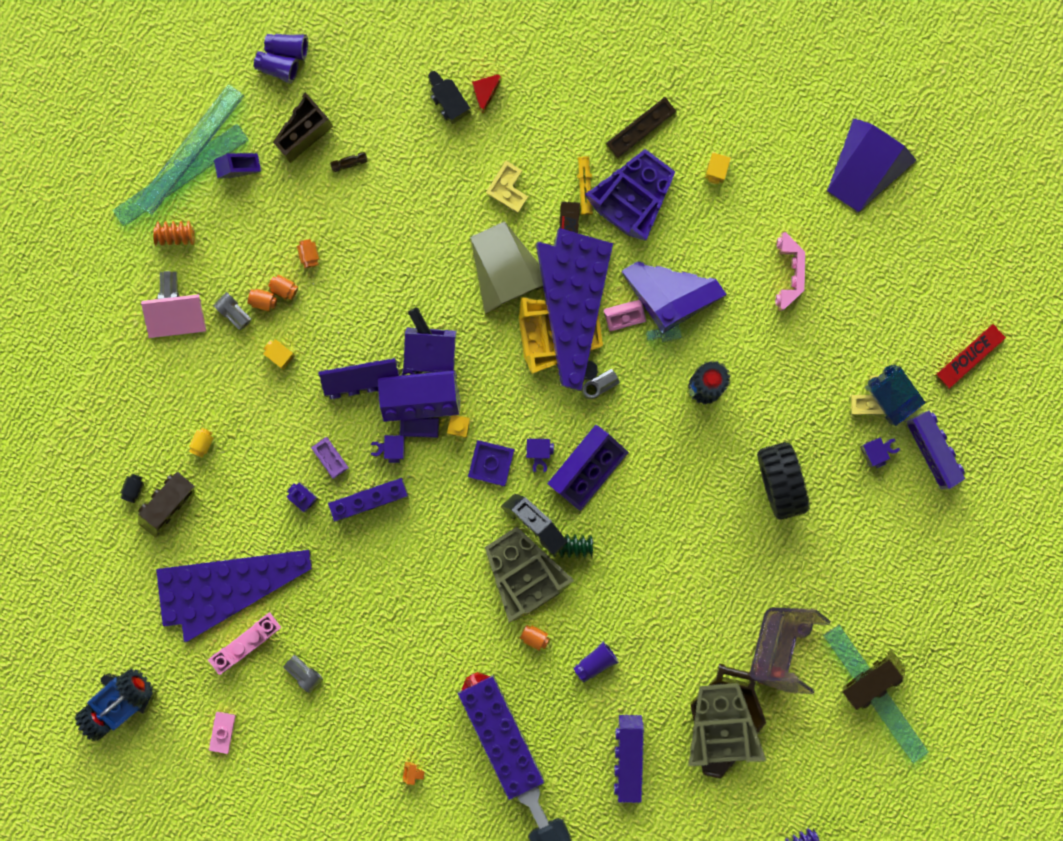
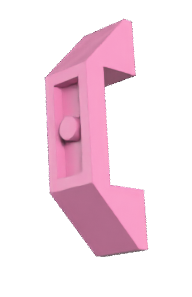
M784 232L780 235V238H777V249H780V254L795 255V257H792L791 262L792 268L795 269V274L791 277V287H794V290L779 291V295H776L775 305L779 306L778 311H783L804 291L805 251Z
M269 612L237 639L209 658L208 661L216 672L221 675L282 627Z

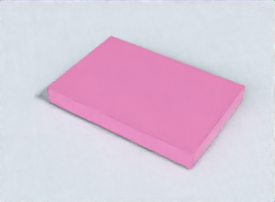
M199 295L147 300L141 303L149 338L206 331Z

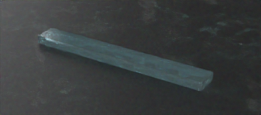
M229 84L225 87L137 200L136 204L140 208L153 215L244 98L240 91Z
M238 124L234 125L112 211L125 227L213 166L215 159L233 152L249 139Z
M839 624L823 635L853 679L861 672L870 669ZM888 693L881 698L875 697L871 700V705L912 763H915L929 753Z

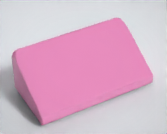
M640 300L604 309L609 331L646 322L643 305Z

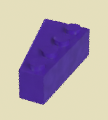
M619 715L618 728L615 729V740H618V747H615V758L618 759V765L614 766V777H618V783H614V795L618 796V802L642 803L644 735L642 715Z

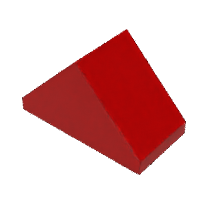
M496 74L472 82L480 112H485L502 80L501 75Z

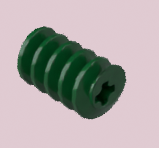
M569 534L565 535L564 538L568 541V544L559 551L561 558L567 552L568 558H571L573 553H575L576 558H579L582 553L584 559L587 558L588 554L591 555L592 559V535H589L587 540H585L584 535H581L579 540L576 534H573L572 539H570Z

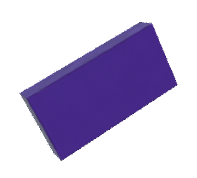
M439 418L400 420V436L438 438Z

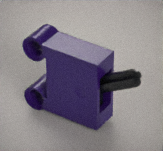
M414 307L410 309L408 314L416 328L407 327L405 331L404 366L401 376L405 374H419V371H454L457 379L455 371L456 331L429 329L419 308Z

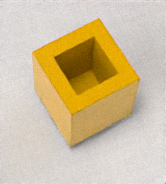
M712 153L705 178H708V181L714 184L723 183L731 157Z
M276 339L273 342L269 341L264 347L265 352L263 354L283 370L295 356L293 352Z
M451 415L447 434L467 438L471 419Z

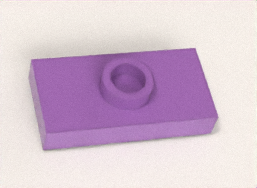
M325 437L311 447L333 479L349 469L328 437Z

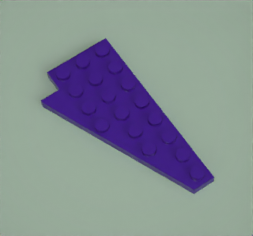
M559 228L554 246L537 242L536 249L561 386L581 391L613 243Z
M310 550L156 569L163 626L182 624L184 642L195 638L311 570Z

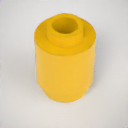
M204 428L201 431L196 430L189 445L191 447L189 452L203 458L214 440V437L211 436L212 432Z

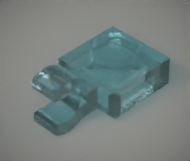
M679 325L662 334L660 329L647 331L646 333L648 341L661 337L662 343L682 338Z

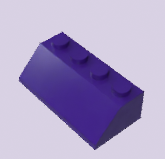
M395 358L318 372L324 396L330 397V400L341 398V394L348 393L349 396L360 395V391L367 390L368 393L378 392V378L400 376L398 361Z
M454 371L378 378L379 404L384 422L460 414L461 398Z
M930 410L925 411L905 422L941 490L950 489L965 479V471L961 464H957L954 458L956 454L952 447H948L945 441L947 440L946 434L942 429L938 428L936 424L938 419L933 412L931 413Z
M595 425L547 484L581 511L629 452L610 434Z

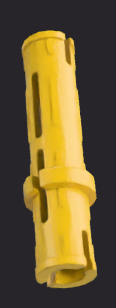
M588 156L578 157L579 174L577 179H579L581 215L593 214L592 204L588 199L587 204L585 201V188L586 193L591 190L592 178L589 165L590 157ZM584 168H585V177H586V183H585V184H584V170H583Z

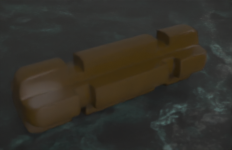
M361 152L357 153V156L354 154L342 158L340 161H332L330 165L332 171L337 172L341 171V168L347 169L358 165V163H366L368 159L366 153Z

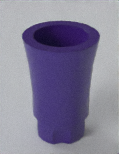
M267 34L264 41V50L275 55L298 58L305 61L308 51L307 34Z
M261 51L257 52L253 63L254 69L279 78L289 84L293 83L299 65L298 58L284 57Z
M602 641L595 650L574 667V671L582 682H586L609 667L618 664L619 661L610 647Z

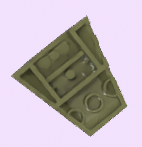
M505 221L470 237L485 314L532 290L543 288L539 263Z
M515 527L485 547L509 623L533 612L562 593L574 582L559 565L518 527Z
M739 683L699 686L688 766L746 760L747 762L766 761Z

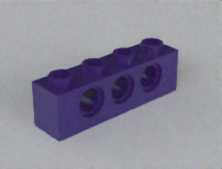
M399 478L330 502L328 505L333 520L339 521L409 497L403 478Z

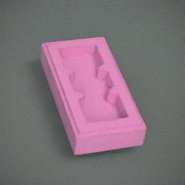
M216 712L209 751L229 753L236 715Z

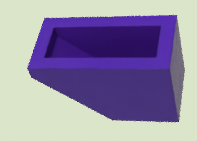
M227 153L214 160L217 178H236L261 172L258 153Z

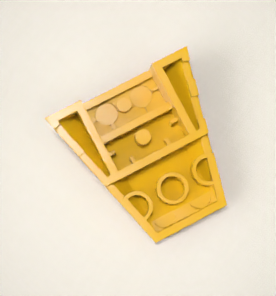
M522 297L519 325L524 358L533 374L556 365L557 359L546 301ZM599 314L590 351L603 346Z

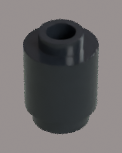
M131 474V477L126 476L120 492V498L135 503L136 499H139L145 484L142 481L143 477L136 474Z

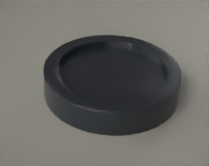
M592 361L587 363L585 380L595 378L598 373V367Z

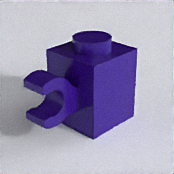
M384 435V443H371V445L379 447L378 452L371 453L372 456H380L384 452V459H389L388 463H400V459H405V436Z
M880 437L860 446L869 467L875 466L877 469L887 464L886 460L890 459L888 453L893 454L900 450L899 448L894 450L890 448V444L896 441L895 439H889L883 444Z
M527 439V458L534 459L533 472H536V466L539 464L543 465V472H546L547 465L542 459H550V455H554V443H550V439Z
M294 483L287 491L289 493L287 498L303 512H307L318 499L302 483L297 485Z

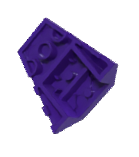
M853 118L827 192L859 212L917 160L903 144L875 125Z
M644 149L623 167L600 182L595 188L585 193V196L598 214L626 235L646 241L675 171Z

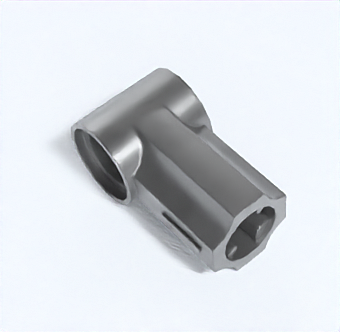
M160 272V293H158V299L180 297L177 292V272Z
M227 292L213 305L240 331L252 320L238 306V302Z
M610 369L584 384L582 395L586 399H594L620 383L615 372ZM587 386H594L596 393L589 395L586 392Z
M293 655L283 666L308 693H311L323 680L317 671L311 667L309 668L296 655Z

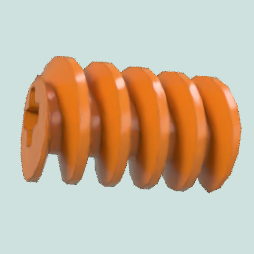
M158 221L153 232L154 245L156 246L158 241L160 245H165L166 241L168 245H172L173 242L176 245H180L181 241L184 245H188L189 240L194 245V227L191 226L190 221H187L186 226L180 221L178 227H176L174 221H172L171 227L168 226L167 221H164V225L161 227Z

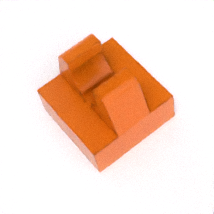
M405 762L402 781L406 784L415 785V779H424L425 771L417 769V765L413 762Z

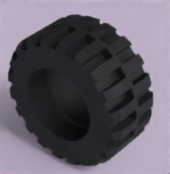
M783 442L761 448L757 454L767 497L775 517L783 520L807 513L810 509L807 488L792 444Z

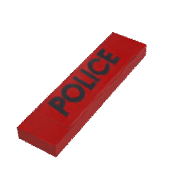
M991 324L935 375L950 389L1006 337L994 324Z

